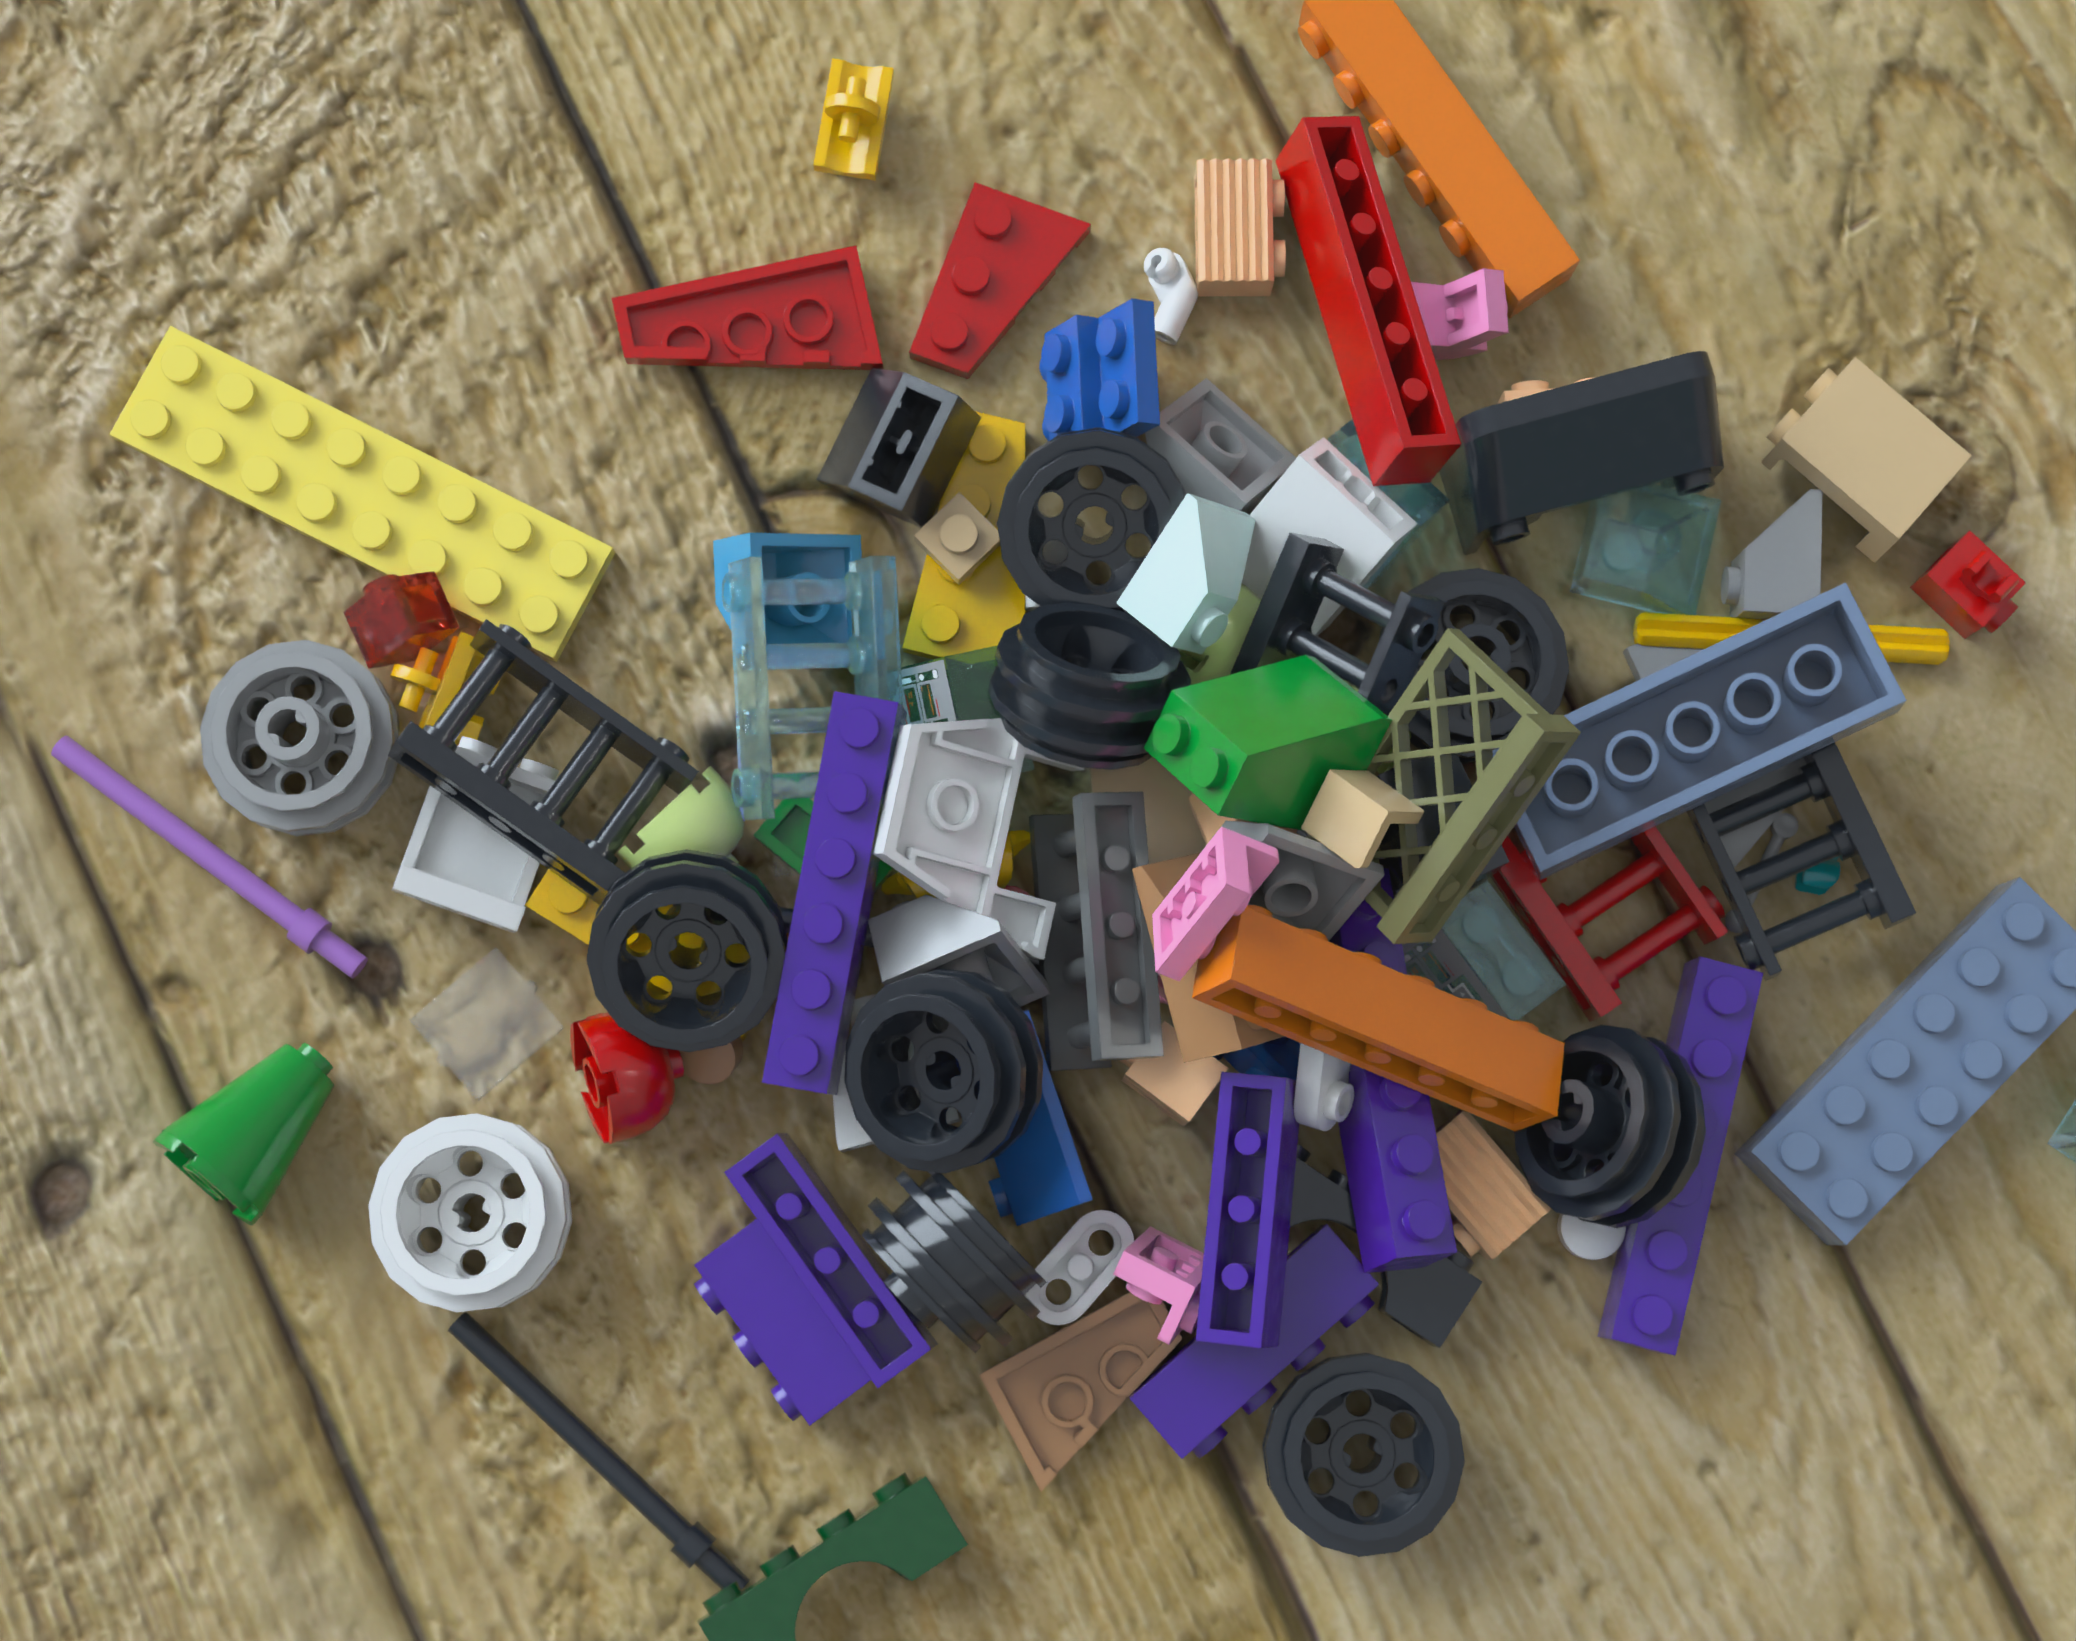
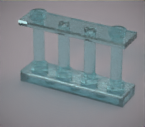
M869 556L849 562V572L845 575V578L763 579L762 557H747L728 563L729 573L725 574L722 582V602L726 612H731L738 768L732 774L731 792L735 806L741 809L743 821L775 818L774 799L814 798L819 772L772 773L771 735L826 733L831 707L769 709L767 670L848 668L850 673L854 674L855 695L899 702L903 707L896 556ZM845 604L846 608L851 610L852 636L848 639V642L766 644L764 605Z

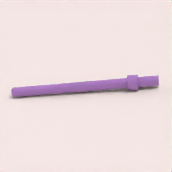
M69 736L62 737L55 744L51 752L54 758L288 931L287 939L307 954L313 951L317 952L352 979L363 970L368 958L331 931L332 923L312 908H308L305 911Z

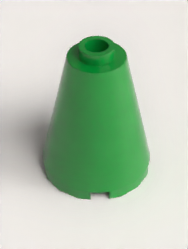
M303 1043L298 1050L288 1044H284L163 1129L153 1143L167 1150L164 1155L215 1201L227 1198L237 1207L232 1214L250 1226L254 1225L265 1212L334 1088V1083L327 1076L333 1069V1066L307 1043Z

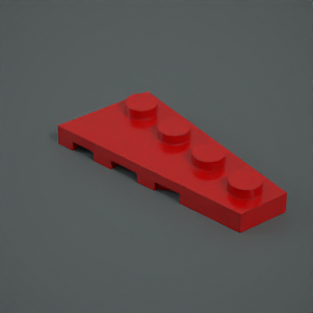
M856 245L611 298L623 355L627 364L840 370L884 369Z

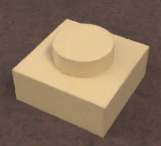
M960 492L914 535L915 542L958 585L1000 546L998 530Z

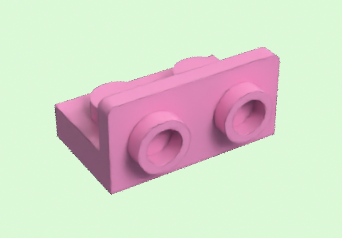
M1221 826L1152 914L1156 973L1180 982L1197 959L1202 960L1207 957L1214 946L1218 933L1233 915L1238 916L1245 910L1250 898L1279 864L1277 848Z
M1150 1226L1123 1251L1113 1275L1127 1281L1126 1289L1134 1296L1146 1302L1162 1304L1164 1300L1172 1304L1157 1337L1158 1340L1170 1345L1182 1330L1192 1334L1197 1326L1204 1253Z

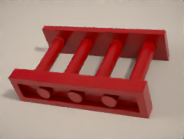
M1656 826L1631 837L1643 855L1642 857L1568 906L1562 902L1555 906L1542 887L1547 878L1539 880L1525 850L1519 853L1508 836L1501 844L1510 862L1492 875L1491 878L1590 1022L1603 1017L1622 1004L1615 993L1620 988V979L1693 930L1704 945L1719 939L1728 932L1721 922V919L1725 917V911L1717 897L1708 887L1704 885L1700 888L1697 887ZM1658 877L1679 909L1607 958L1603 959L1597 956L1592 959L1578 939L1584 934L1582 927Z

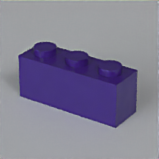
M757 1219L694 1265L702 1276L701 1279L694 1283L699 1294L716 1315L726 1309L740 1329L739 1332L732 1336L734 1342L754 1368L763 1362L779 1383L771 1389V1392L792 1421L803 1416L809 1426L871 1381L863 1367Z

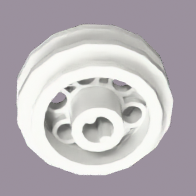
M477 1113L437 1118L405 1136L380 1166L368 1204L372 1245L389 1277L419 1302L454 1312L504 1307L538 1288L562 1258L572 1224L569 1182L551 1149L521 1125ZM475 1151L482 1157L483 1166L478 1174L470 1177L463 1174L459 1164L461 1157L466 1152ZM513 1173H517L520 1176L525 1187L524 1194L516 1199H511L507 1192L503 1190L505 1178ZM427 1178H434L441 1186L440 1197L433 1203L423 1202L418 1195L423 1182ZM481 1195L485 1198L482 1209L490 1215V1218L484 1228L475 1232L468 1227L471 1216L463 1210L470 1198ZM518 1222L525 1226L526 1232L519 1247L512 1248L506 1243L504 1236L511 1228V1224ZM429 1227L438 1229L442 1235L441 1247L433 1253L426 1252L419 1238L421 1233ZM474 1249L482 1252L486 1259L485 1268L478 1275L467 1273L462 1264L465 1254Z

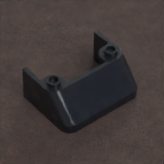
M1706 351L1690 352L1498 403L1471 412L1460 418L1455 424L1461 446L1439 472L1464 555L1476 553L1483 541L1491 537L1493 545H1503L1530 535L1528 525L1537 521L1544 513L1659 482L1662 488L1675 487L1678 496L1702 492L1715 484L1714 479L1724 469L1716 380L1708 353Z

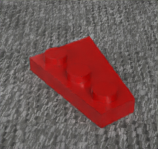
M975 182L909 351L910 359L969 379L1015 324V319L1036 293L1039 290L1042 291L1053 278L1060 264L1091 232V224Z

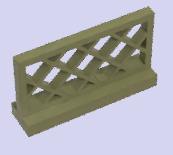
M1447 628L1388 715L1392 722L1366 770L1375 774L1381 763L1394 762L1396 791L1419 807L1438 805L1440 834L1431 846L1418 847L1416 824H1399L1401 849L1378 851L1377 849L1372 859V862L1378 864L1379 859L1401 857L1404 885L1394 899L1381 888V880L1364 899L1382 917L1376 927L1393 944L1433 941L1581 734V731L1563 715L1549 714L1462 631ZM1457 654L1468 665L1471 695L1447 698L1445 670ZM1487 684L1495 691L1488 692ZM1505 700L1522 717L1506 739L1492 741L1489 701ZM1471 704L1474 743L1451 746L1448 707ZM1430 709L1433 748L1410 751L1408 724L1417 711ZM1393 747V753L1388 754ZM1499 749L1493 757L1492 750ZM1475 752L1477 781L1468 793L1454 794L1451 755ZM1434 757L1437 796L1414 799L1411 760ZM1461 802V804L1456 809L1455 803ZM1306 835V838L1317 841L1311 835ZM1419 855H1424L1419 862Z

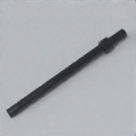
M464 1312L450 1326L448 1332L675 1545L670 1551L689 1569L695 1564L721 1590L737 1581L741 1589L745 1587L750 1579L713 1545L716 1538L701 1523L697 1521L692 1525L473 1317Z

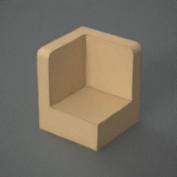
M1329 770L1301 829L1354 868H1367L1390 824H1418L1424 810L1369 771Z

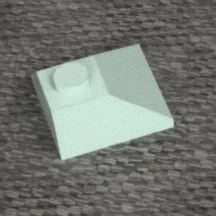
M1187 493L1120 596L1117 604L1171 647L1203 654L1205 649L1214 644L1224 633L1228 625V614L1238 601L1256 520L1245 512Z

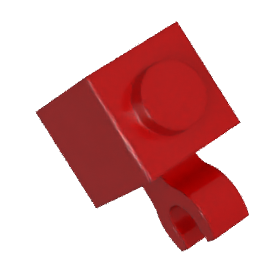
M1969 530L1952 543L1910 588L1959 635L1966 639L1983 627L1990 634L1998 629L2018 608L2011 598L2026 582Z

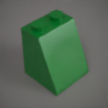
M1303 655L1172 690L1143 749L1218 816L1302 830L1301 827L1329 770L1366 771L1392 719L1318 659Z

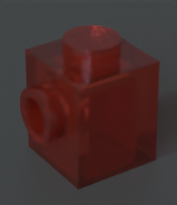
M435 571L402 576L391 574L375 579L363 587L362 591L365 596L343 612L368 669L416 661L421 647L431 650L460 628Z

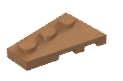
M1128 1292L979 1374L1041 1492L1127 1397L1140 1386L1182 1340L1180 1333L1170 1345L1157 1339L1169 1314L1163 1302L1162 1304H1152Z

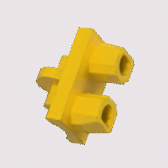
M832 58L813 163L814 171L876 181L894 80V68L861 66L845 60Z
M460 632L459 636H452L437 677L432 676L431 673L439 654L427 648H420L413 668L394 664L390 677L406 685L398 705L400 708L416 713L424 692L430 693L418 724L420 728L423 729L425 725L433 726L462 685H464L484 658L483 654L470 646L474 636L464 632ZM500 680L495 685L493 690L490 692L489 696L494 695ZM474 714L454 741L456 745H459L462 736L477 740L484 718Z

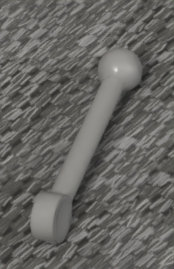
M1782 813L1770 825L1773 836L1760 861L1778 854L1784 840L1795 835L1798 830V821L1793 815ZM1759 891L1747 895L1751 905H1753ZM1730 910L1725 917L1726 927L1731 932L1742 933L1733 911Z

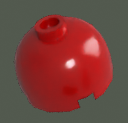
M608 1012L592 1015L571 1024L570 1042L575 1072L579 1070L584 1072L588 1092H581L593 1127L601 1141L604 1143L609 1142L610 1145L633 1139L652 1130L668 1115L675 1100L674 1079L684 1076L680 1051L649 1045L619 1027Z

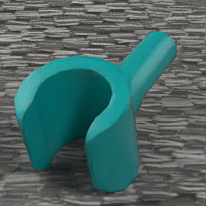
M1837 856L1796 874L1795 889L1817 895L1825 894L1839 879V857Z

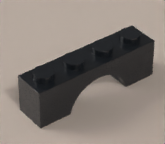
M1298 1144L1290 1227L1308 1220H1326L1345 1226L1357 1234L1348 1177L1335 1169H1332L1328 1177H1325L1306 1164L1311 1153ZM1457 1250V1253L1424 1268L1380 1272L1381 1292L1378 1310L1429 1345L1440 1348L1482 1284V1281L1469 1273L1474 1262Z

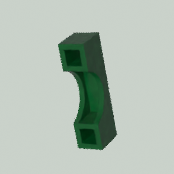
M904 1472L872 1493L878 1504L862 1515L855 1518L850 1508L818 1527L816 1531L822 1540L803 1553L799 1554L794 1545H791L762 1563L759 1567L765 1577L742 1591L737 1581L706 1599L702 1604L708 1614L697 1620L709 1641H796V1619L802 1600L811 1586L828 1571L851 1562H875L890 1568L904 1579L913 1581L968 1544L928 1478L921 1476L911 1482Z

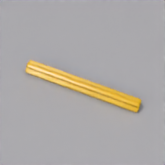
M1643 612L1636 617L1634 622V644L1706 649L1765 621V619ZM1868 625L1887 662L1939 665L1948 658L1950 640L1949 633L1944 629Z

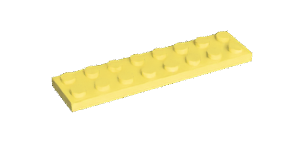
M172 326L168 328L110 432V435L115 440L481 625L487 619L497 627L500 624H505L516 629L531 643V650L555 662L559 660L616 553L613 547Z

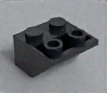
M871 368L816 480L830 488L922 528L933 517L981 417L960 396L905 372Z

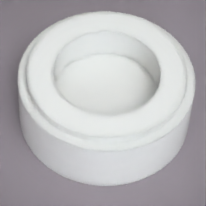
M1560 1214L1557 1230L1561 1243L1571 1254L1582 1259L1598 1260L1612 1255L1620 1247L1625 1236L1626 1226L1612 1228L1579 1220L1577 1217Z

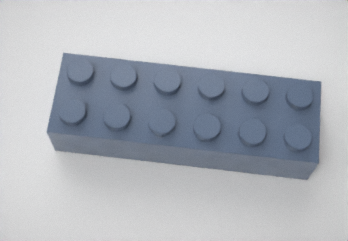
M1843 583L1564 715L1581 731V734L1514 826L1539 880L1898 713L1907 700L1847 583ZM1499 749L1492 750L1493 757Z
M2018 877L1997 885L1734 1154L1827 1246L1847 1245L2076 1009V931L2022 878Z

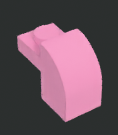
M1483 268L1445 285L1411 282L1435 360L1461 358L1487 351V341L1509 333L1508 305L1503 270Z

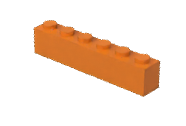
M1304 0L1298 23L1300 25L1298 27V34L1304 47L1313 58L1318 60L1322 57L1335 74L1333 83L1343 102L1351 109L1355 107L1360 109L1370 123L1368 132L1378 151L1386 158L1391 156L1395 158L1406 174L1403 178L1404 183L1413 200L1422 208L1429 206L1442 225L1439 226V232L1448 249L1458 258L1464 255L1475 272L1483 268L1504 271L1505 294L1508 305L1507 317L1509 319L1568 281L1579 264L1580 259L1394 0Z
M1247 905L1240 915H1233L1218 933L1214 946L1207 957L1202 960L1198 959L1192 994L1193 999L1515 1132L1558 1116L1565 1043L1540 1033L1538 1027L1532 1023L1507 1019L1487 1010V1006L1481 1001L1456 997L1435 988L1434 982L1430 979L1416 975H1405L1382 965V961L1372 954L1347 950L1329 942L1328 938L1319 931L1296 928L1273 918L1269 910L1256 905Z

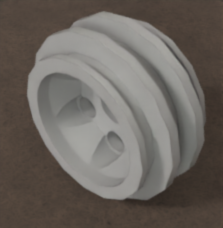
M309 640L268 644L235 662L212 690L200 726L203 765L221 798L259 826L294 836L335 832L368 814L391 785L398 764L388 754L400 736L399 715L382 682L342 649ZM315 684V694L309 700L304 701L294 696V687ZM349 705L352 707L355 717L352 724L344 728L335 726L332 719L334 711L339 706ZM297 721L307 730L302 741L293 746L283 739V734L289 724ZM259 746L267 754L266 762L262 767L253 769L250 760V749ZM338 752L346 753L349 758L344 767L337 775L331 774L328 769L330 757ZM293 773L302 774L306 779L304 791L301 794L287 795L284 790L285 779Z

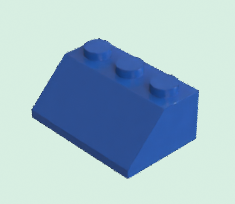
M1029 1010L1024 1011V1013L1032 1022L1043 1056L1042 1098L1027 1132L1002 1155L994 1158L1000 1177L988 1181L1000 1218L1013 1214L1017 1226L1093 1200ZM956 1059V1064H957L958 1070H959V1072L961 1073V1068H960L959 1062H958V1060Z

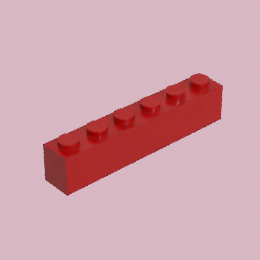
M1303 117L1275 161L1280 178L1284 179L1285 195L1372 485L1430 483L1461 446V441L1360 117Z

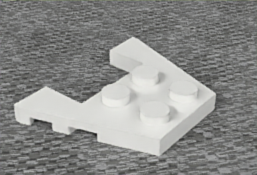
M1001 718L900 725L872 854L939 900L998 920L1029 959L1044 960L1056 903L999 888L997 881L1024 758L1069 771H1083L1084 768L1051 760L1024 747L1005 730Z

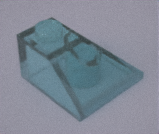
M1657 484L1592 500L1570 592L1653 613L1696 615L1721 500L1694 493L1678 496L1676 489L1662 488L1661 485Z

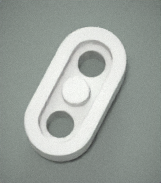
M1302 1043L1300 1044L1294 1097V1117L1299 1124L1321 1131H1328L1336 1122L1345 1120L1351 1110L1354 1099V1088L1351 1084H1348L1350 1063Z
M1097 1210L1085 1214L1035 1268L1047 1283L1042 1288L1035 1284L1026 1293V1296L1040 1310V1313L1037 1315L1040 1320L1053 1325H1065L1077 1320L1116 1277L1113 1273L1123 1251L1134 1242L1132 1230L1121 1216L1106 1210ZM1097 1230L1107 1231L1113 1238V1248L1107 1255H1095L1089 1248V1238ZM1054 1279L1065 1280L1071 1288L1070 1298L1060 1305L1051 1303L1045 1293L1048 1283Z

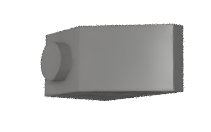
M1810 489L1731 561V567L1726 566L1724 568L1721 580V600L1723 604L1730 605V617L1767 620L1821 594L1823 497L1821 490Z

